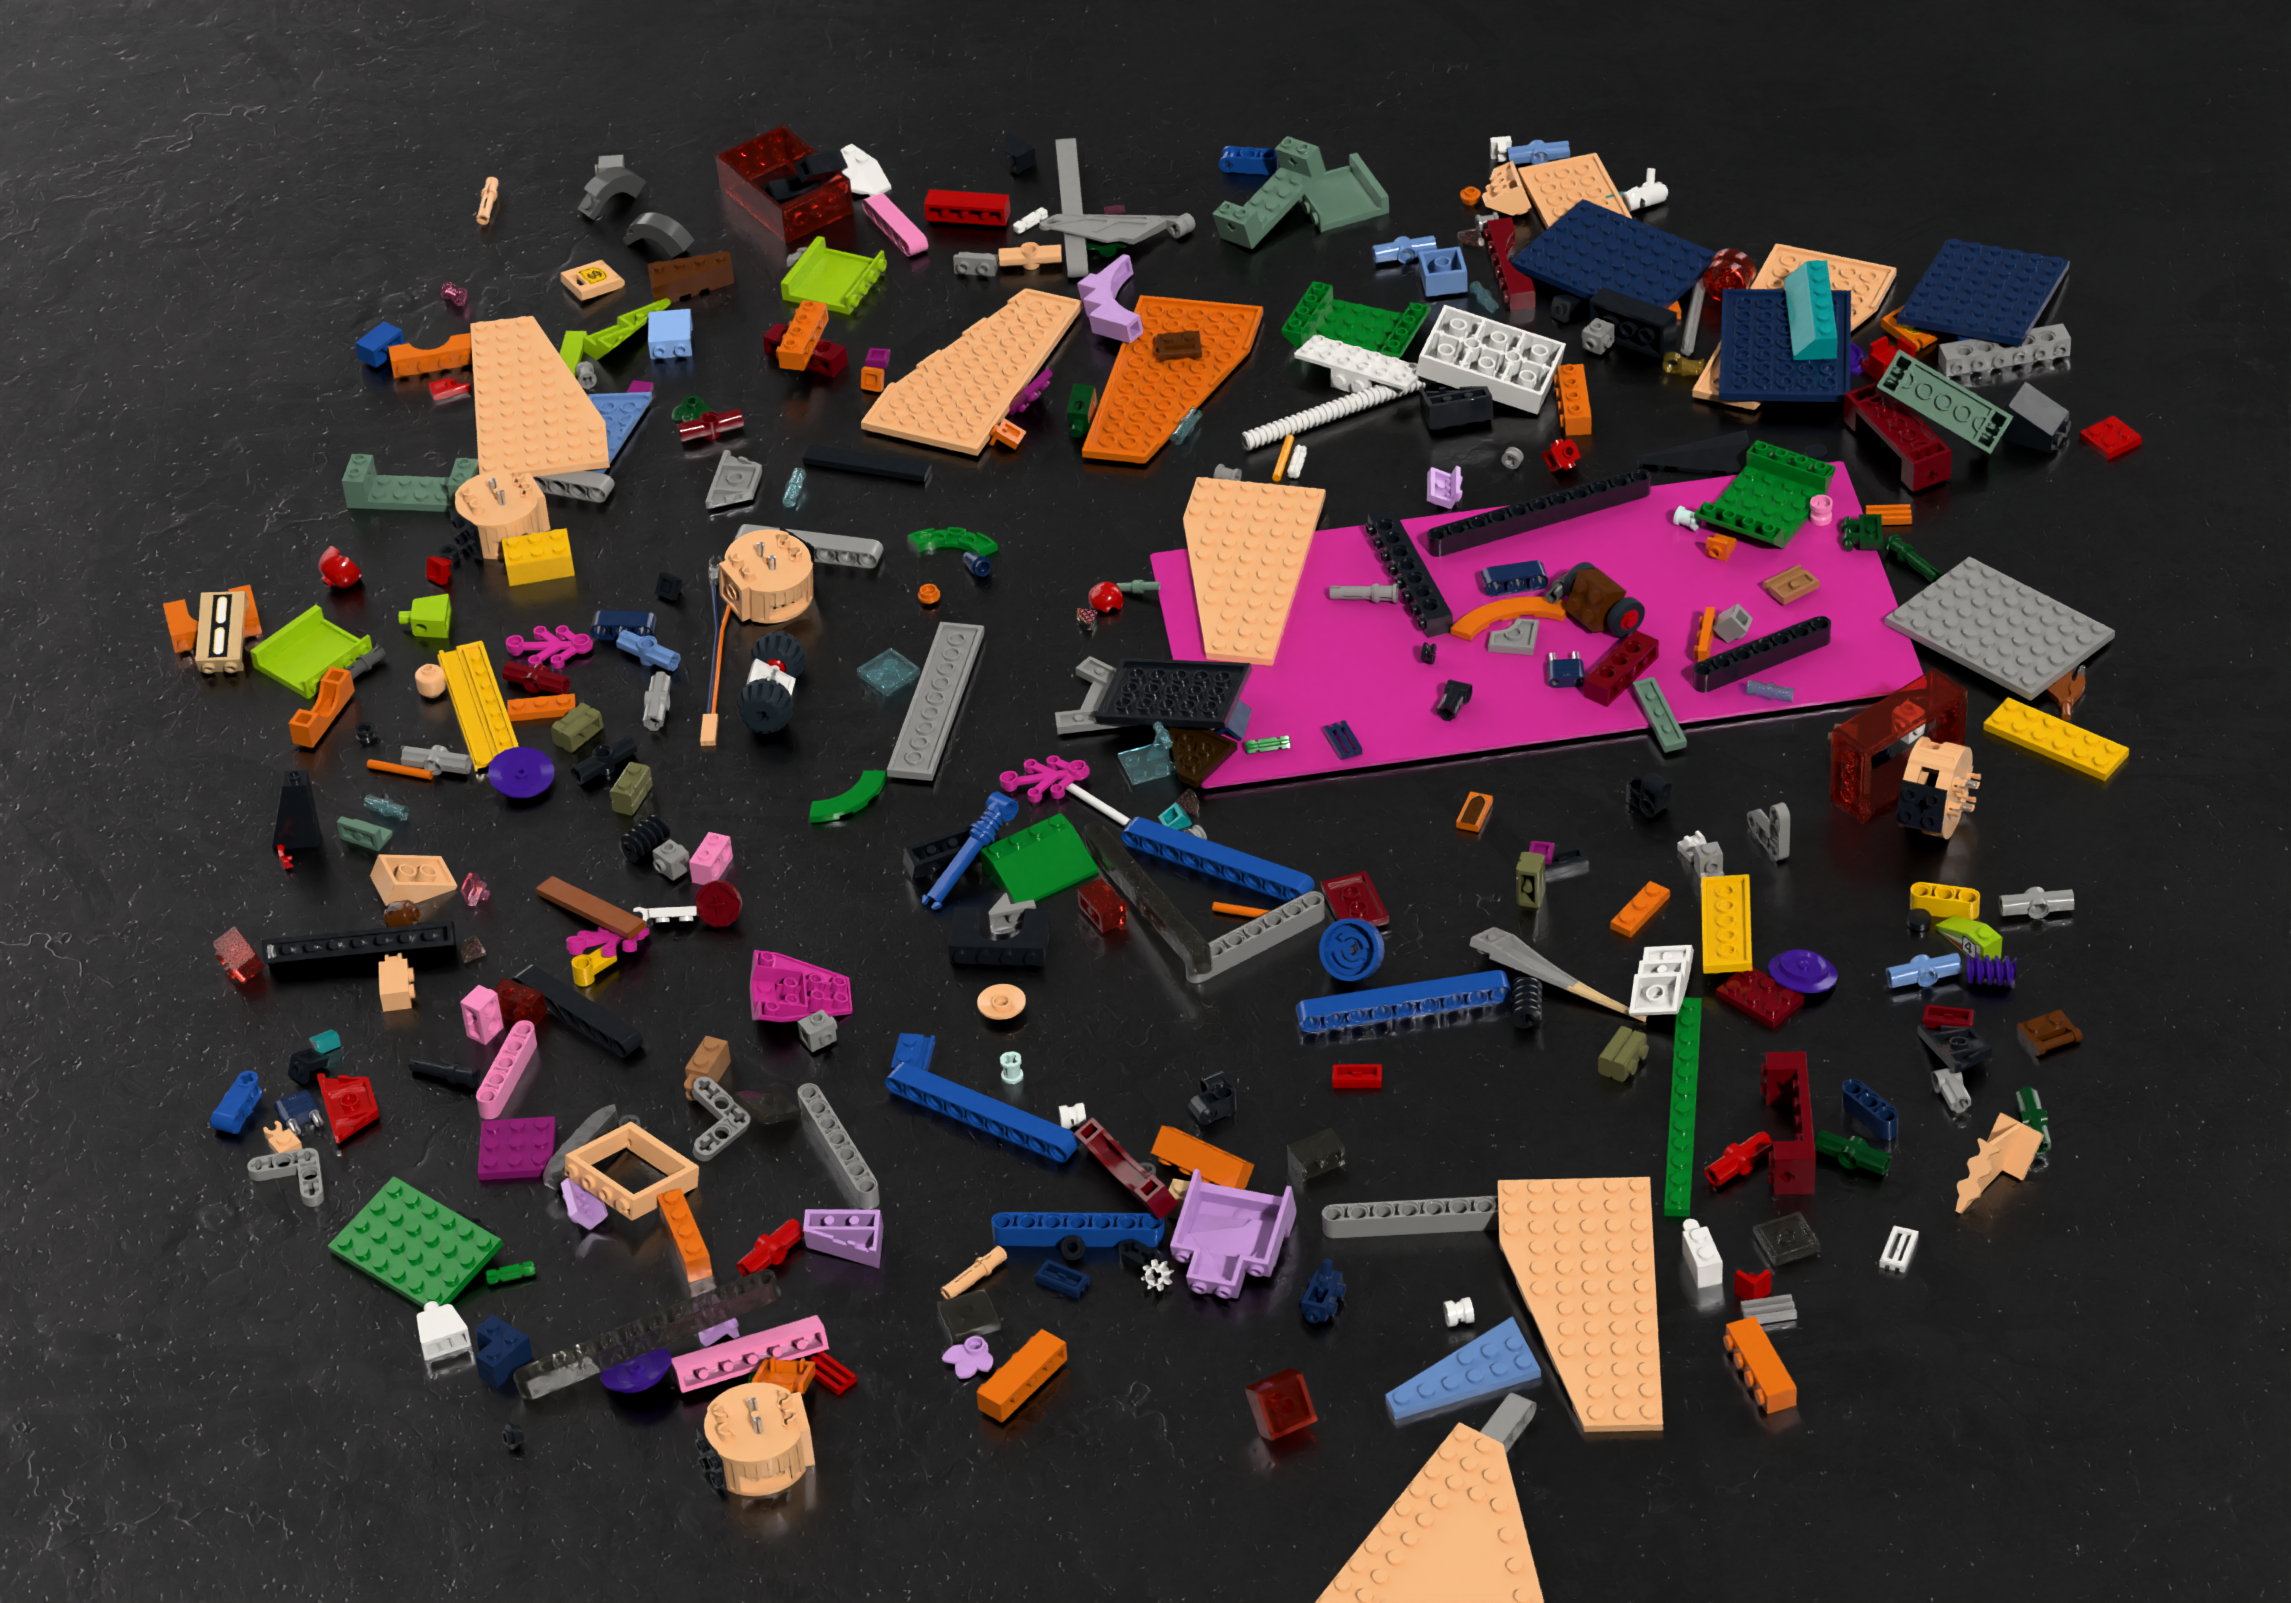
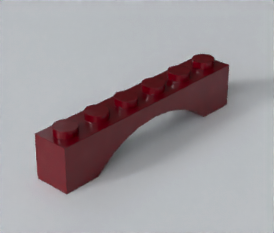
M1512 218L1488 220L1487 229H1484V239L1487 242L1488 252L1491 254L1492 265L1495 266L1496 277L1499 278L1500 290L1503 291L1504 303H1508L1510 311L1535 308V289L1531 278L1517 271L1508 260L1510 252L1515 247V227Z
M1093 1117L1074 1133L1084 1148L1159 1220L1178 1204L1167 1187L1155 1175L1142 1168Z

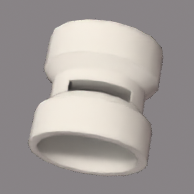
M1083 1103L1075 1104L1074 1107L1059 1106L1061 1127L1070 1129L1072 1126H1077L1081 1128L1086 1123Z
M1470 1297L1461 1298L1456 1304L1453 1301L1443 1303L1448 1327L1457 1326L1459 1321L1466 1324L1474 1322V1311Z

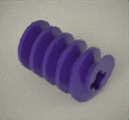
M1967 954L1966 977L1968 983L1972 984L1974 979L1977 978L1978 984L1982 985L1986 978L1990 986H1992L1994 979H1996L1998 986H2002L2004 980H2006L2008 987H2011L2016 978L2017 957H2014L2013 962L2010 963L2009 957L2005 956L2001 963L1998 955H1995L1991 962L1989 955H1985L1983 961H1981L1979 954H1975L1973 961H1971L1969 954Z

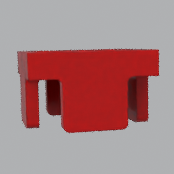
M1884 336L1870 344L1869 357L1861 361V369L1877 381H1880L1899 349L1915 358L1916 347L1903 337L1898 339L1897 347L1894 345L1888 347L1889 338Z

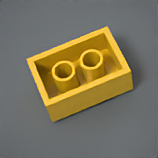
M567 528L501 539L509 586L575 576Z

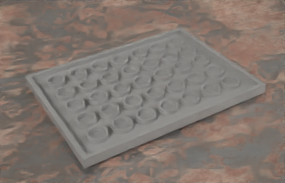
M1971 557L1965 559L1885 617V625L2030 701L2111 641L2115 636V630Z

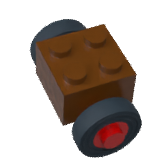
M1588 562L1579 563L1566 575L1563 582V591L1569 599L1565 610L1592 632L1610 630L1619 637H1626L1636 631L1641 625L1645 615V608L1642 603L1633 597L1624 598L1626 590L1593 564Z

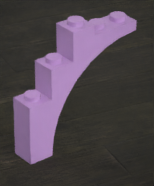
M1123 254L1099 274L1090 273L1077 284L1081 301L1084 302L1086 315L1090 320L1092 333L1132 343L1144 333L1140 315L1128 311L1115 300L1120 287L1133 274L1130 256Z

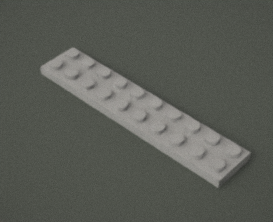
M940 622L887 768L888 777L933 780L984 635V626Z

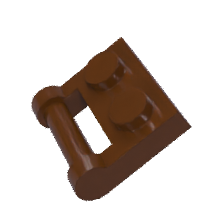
M1199 330L1157 334L1160 361H1166L1168 358L1191 356L1202 358Z
M2061 1009L2017 1024V1032L2036 1056L2043 1055L2047 1050L2070 1042L2077 1043L2083 1039L2080 1029L2074 1027Z

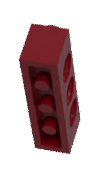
M776 323L763 335L765 353L776 357V349L778 346L780 347L783 335L788 331V326ZM820 338L806 368L831 377L836 376L848 364L846 347Z
M1637 630L1629 637H1626L1623 643L1611 652L1610 656L1603 662H1600L1597 668L1585 677L1583 682L1584 697L1608 707L1659 657V640Z

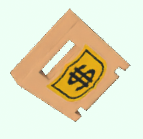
M603 260L561 272V282L581 301L620 289L625 284L624 279L605 264ZM577 279H579L584 285L579 286L577 284Z

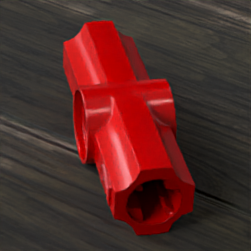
M1763 1131L1761 1133L1758 1132L1740 1145L1737 1143L1730 1144L1720 1159L1705 1168L1704 1175L1707 1177L1708 1182L1716 1187L1717 1185H1722L1738 1173L1741 1175L1748 1174L1753 1169L1757 1160L1773 1150V1142L1770 1136Z
M792 1218L771 1235H761L755 1242L754 1249L736 1263L737 1270L741 1273L742 1277L749 1281L771 1263L773 1265L780 1264L785 1259L787 1250L804 1237L803 1228L799 1222Z

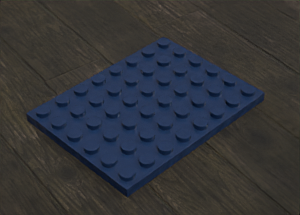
M1582 199L1512 259L1510 263L1521 273L1589 301L1604 287L1668 309L1721 261V254Z
M1947 239L1898 314L1897 324L2022 346L2069 269L2070 260H2064L2061 257L2042 256L2039 253H2025L2017 249L2007 250L1999 246L1990 247L1977 242L1968 243L1962 242L1959 239Z
M1723 289L1719 400L1844 402L1845 393L1850 392L1851 290H1831L1837 331V359L1793 360L1785 289Z

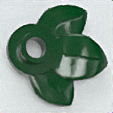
M1089 239L1086 243L1087 250H1098V253L1106 258L1113 256L1117 248L1127 247V242L1122 241L1105 243Z
M689 395L683 399L680 406L673 410L672 421L678 422L683 420L684 423L700 419L701 414L713 411V409L709 405L704 404L699 396Z

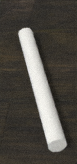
M1071 783L1066 788L1067 791L1121 825L1127 827L1132 821L1077 785Z

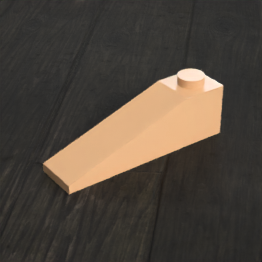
M1513 160L1494 168L1490 177L1491 184L1486 186L1487 192L1482 195L1485 206L1512 216L1526 213L1531 208V204Z

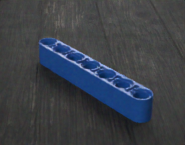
M1001 1212L995 1214L991 1219L993 1241L1000 1246H1060L1062 1240L1069 1235L1081 1237L1086 1247H1118L1120 1242L1126 1239L1137 1240L1148 1247H1159L1166 1240L1164 1218L1159 1220L1153 1213ZM1072 1243L1070 1247H1077V1245Z

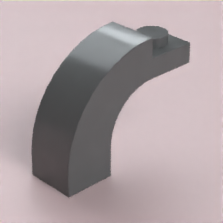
M624 167L605 169L594 176L584 187L588 193L577 209L595 220L611 196L616 193L626 192L636 198L647 181Z
M653 212L639 215L626 230L628 234L622 239L626 245L641 238L653 239L662 245L672 258L684 252L694 241L689 232L677 221L666 215Z

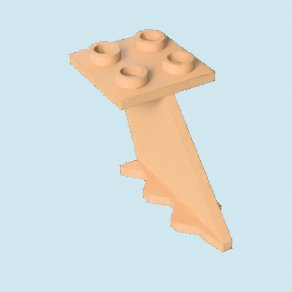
M2000 1113L1988 1140L1985 1141L1981 1138L1977 1140L1981 1151L1979 1155L1969 1158L1967 1162L1970 1171L1969 1177L1958 1181L1959 1199L1956 1212L1963 1213L1975 1199L1980 1197L1982 1191L2002 1170L2020 1180H2024L2044 1134Z

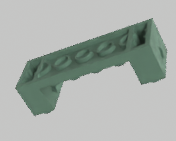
M1286 136L1275 148L1280 168L1243 207L1224 201L1213 213L1220 238L1253 249L1326 172L1319 147Z
M1900 349L1875 389L1877 394L1893 403L1895 400L1901 402L1971 444L1969 448L1986 458H1989L2013 418L2012 415Z
M352 454L342 479L347 508L450 512L449 509L451 508L456 511L455 493L463 483L479 475L478 459L456 458L450 477L445 478L377 475L373 455Z

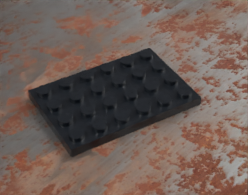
M1122 658L1095 715L1096 722L1226 729L1251 674V664Z

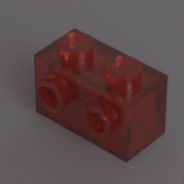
M1102 878L1077 889L1079 907L1102 933L1127 922L1126 912L1128 911L1126 901L1123 898L1120 899L1115 893L1114 888L1108 885Z
M235 926L212 943L217 950L214 953L222 965L224 963L228 965L224 968L232 979L237 977L242 984L265 968L261 959Z
M503 978L493 989L498 995L501 1016L517 1022L527 1020L532 1022L535 1027L547 1013L544 993L542 991Z

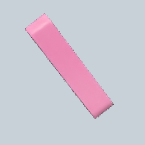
M883 193L876 194L862 201L863 209L867 216L906 256L910 257L928 250V242L925 235Z
M523 1020L515 1023L478 1089L476 1099L479 1114L482 1118L494 1119L500 1115L535 1051L537 1040L532 1022Z

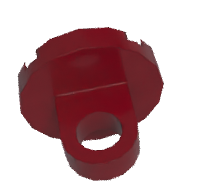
M714 880L706 883L699 889L695 898L698 915L705 923L713 927L730 925L739 917L742 911L740 893L727 881Z

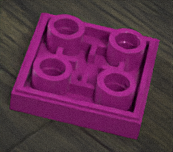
M1048 368L1018 395L1009 406L1008 414L1014 415L1017 411L1021 414L1030 405L1029 403L1034 402L1042 394L1041 392L1051 384L1048 380L1053 373Z

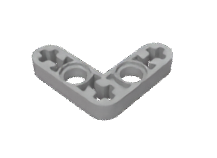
M1781 802L1770 806L1769 819L1761 809L1748 812L1747 821L1751 830L1773 859L1779 861L1789 857L1790 813L1786 804Z
M704 1076L695 1080L692 1094L719 1121L696 1139L693 1155L700 1161H709L748 1129L750 1115L717 1083ZM700 1087H701V1088L707 1087V1088H708V1091H707V1090L700 1091L699 1089H700ZM724 1101L728 1107L726 1109H719L715 1106V1102ZM735 1119H736V1120L742 1119V1120H743V1123L740 1122V1121L737 1122V1123H735L734 1120H735ZM719 1130L725 1131L728 1137L726 1139H719L715 1132ZM710 1141L712 1142L709 1146L708 1151L706 1149L703 1151L700 1150V1147L705 1148L709 1145Z
M305 1148L256 1157L249 1161L247 1167L252 1180L264 1181L298 1174L303 1204L315 1207L324 1201L321 1164L318 1152L315 1149ZM282 1162L290 1163L286 1167H278ZM308 1175H316L312 1180L304 1179ZM310 1189H314L315 1195H310Z

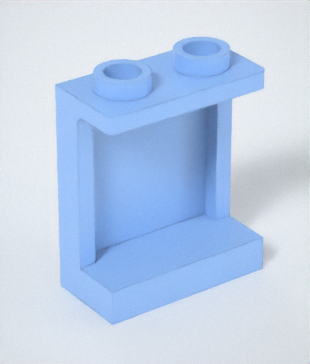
M690 309L649 312L648 345L651 359L692 356L691 331H693Z

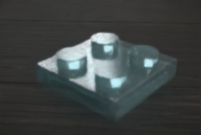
M892 648L857 668V676L885 696L921 675L918 666Z

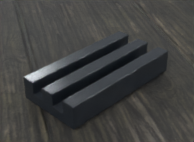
M1578 846L1554 852L1551 865L1545 864V878L1589 867V860L1582 847Z

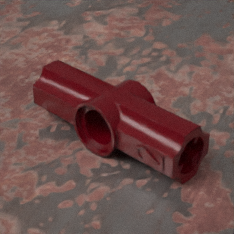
M740 409L719 414L714 411H708L701 414L700 419L678 424L677 430L681 442L702 437L707 440H714L720 437L721 432L743 427L744 421Z
M507 661L502 672L503 679L523 684L525 689L532 693H537L541 689L560 695L567 694L571 684L570 677L552 673L546 666L538 663L530 667Z

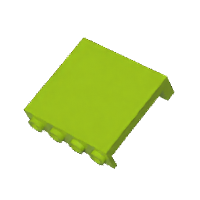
M817 236L782 280V299L800 304L802 300L827 303V310L850 315L853 309L858 306L863 296L868 293L870 287L876 283L880 274L885 271L887 261L885 260L884 251L881 250L873 259L826 248L825 238Z
M314 605L250 650L255 669L309 699L320 691V680L330 667L347 668L357 661V657L361 654L365 655L371 651L372 643L370 635H366L360 640L325 620L322 608Z

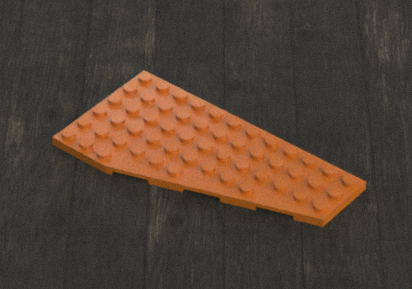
M1140 295L1134 313L1140 315L1144 333L1132 343L1122 342L1084 443L1082 457L1146 464L1250 352L1263 316V307ZM1199 330L1202 358L1191 356L1168 358L1166 361H1160L1157 334Z

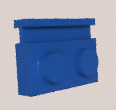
M900 1033L891 1071L899 1063L905 1062L928 1072L935 1046V1036L931 1035L930 1038H926L920 1034Z

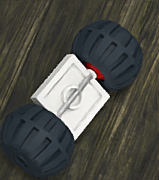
M783 631L766 633L755 642L750 653L751 669L748 680L737 698V713L741 722L748 729H753V732L774 733L788 723L793 713L791 694L796 677L800 676L805 668L806 655L804 647L797 638H794L789 633L786 635Z

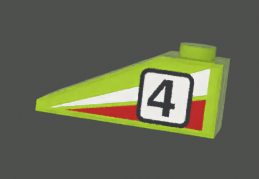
M1953 915L1935 925V929L1963 953L1969 954L1972 960L1975 954H1979L1981 961H1983L1985 955H1989L1991 962L1995 955H1998L1999 959L2001 958L2002 936L1987 924Z

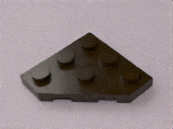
M1171 727L1168 730V738L1178 780L1195 788H1198L1238 750L1237 742L1206 728Z

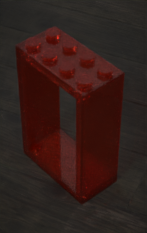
M784 124L715 155L720 189L784 243L793 241L854 212L850 178L842 172L821 187L782 205L751 181V179L784 164L797 173L793 164L805 156L818 154L817 151Z
M1933 668L1833 729L1830 801L1862 824L1897 803L1901 780L1904 777L1910 754L1915 745L1871 771L1872 756L1929 722L1928 738H1930L1931 742L1939 744L1949 742L1965 746L1968 690L1950 679L1946 674Z

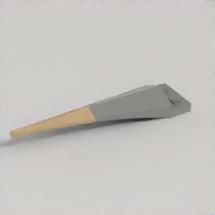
M1492 927L1471 937L1469 946L1476 948L1479 953L1490 954L1489 959L1498 965L1630 1016L1629 1007L1597 992L1565 973L1511 933ZM1646 1015L1631 1016L1633 1018L1646 1022Z

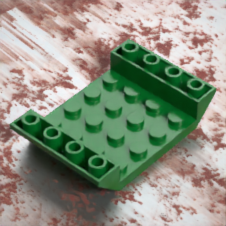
M1313 281L1281 329V333L1297 350L1314 335H1321L1334 341H1342L1348 345L1359 346L1365 350L1379 352L1382 355L1400 359L1430 312L1431 306L1411 302L1404 314L1392 312L1381 308L1333 299V285Z
M1757 440L1747 451L1746 467L1714 504L1705 501L1694 513V517L1712 525L1784 549L1810 518L1811 499L1816 495H1827L1836 466Z

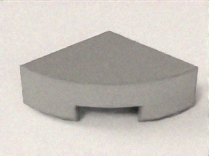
M807 247L799 248L796 253L790 254L787 257V267L794 266L807 250Z

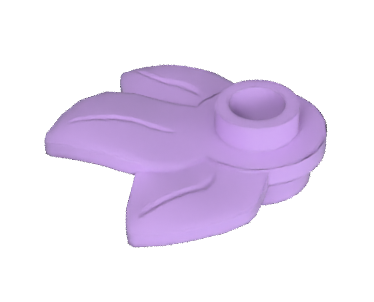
M979 1336L969 1337L964 1345L952 1346L942 1357L943 1362L956 1364V1375L960 1379L972 1377L977 1370L988 1372L993 1365V1357L988 1353V1344Z

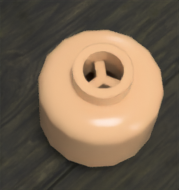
M425 664L415 673L417 690L421 695L434 698L445 690L444 672L438 665Z

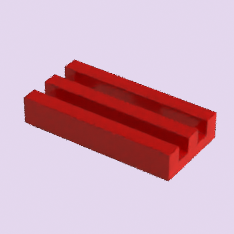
M1382 1064L1333 1065L1332 1086L1333 1088H1382Z
M824 1351L817 1352V1357L813 1355L810 1358L811 1362H815V1367L817 1366L826 1373L824 1375L815 1368L813 1378L835 1394L840 1395L857 1382L854 1373ZM831 1379H835L837 1382L841 1384V1386H839Z

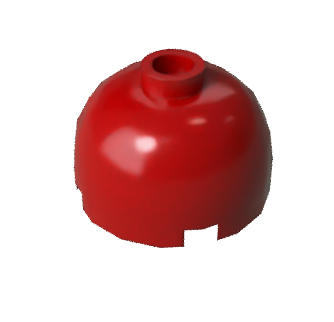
M329 546L320 557L318 564L319 571L322 574L321 581L329 588L332 585L339 589L351 587L362 577L361 571L347 556L338 555L340 551L333 546Z

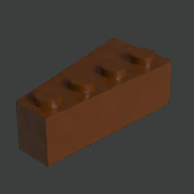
M729 251L647 264L654 302L668 298L673 303L680 301L679 297L690 294L692 297L699 295L703 289L711 291L734 283Z

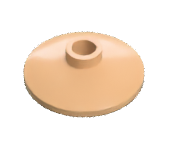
M997 984L982 991L978 997L977 1004L979 1011L984 1016L1003 1020L1018 1015L1024 1009L1026 999L1024 993L1018 987L1010 984Z

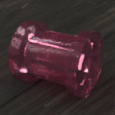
M451 281L444 283L440 291L441 297L446 300H452L458 306L463 305L468 298V291L465 288L456 287Z

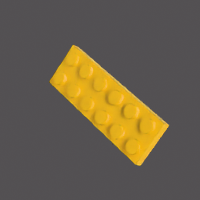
M2007 698L1984 722L1983 730L2103 781H2106L2129 756V748L2011 698Z
M1749 874L1701 877L1704 974L1752 971Z

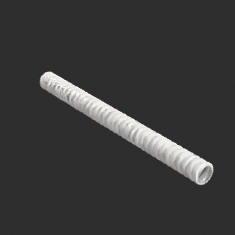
M1420 377L1407 390L1380 383L1379 385L1369 387L1367 390L1363 389L1361 392L1357 391L1355 394H1350V396L1346 395L1344 398L1341 397L1338 400H1333L1332 403L1327 402L1326 405L1321 404L1320 407L1315 406L1314 409L1310 408L1308 411L1298 412L1296 415H1291L1290 418L1287 416L1284 420L1279 419L1278 422L1273 421L1272 424L1267 423L1266 426L1256 427L1254 430H1249L1248 433L1245 431L1241 436L1242 443L1247 450H1252V448L1263 446L1265 443L1269 444L1271 441L1275 442L1277 439L1286 438L1289 434L1294 435V433L1311 429L1313 426L1317 427L1318 424L1328 423L1330 420L1333 421L1336 418H1341L1342 415L1347 416L1348 413L1359 412L1360 409L1370 408L1372 405L1375 406L1378 403L1387 402L1401 395L1412 393L1413 390L1417 391L1419 387H1429L1437 382Z

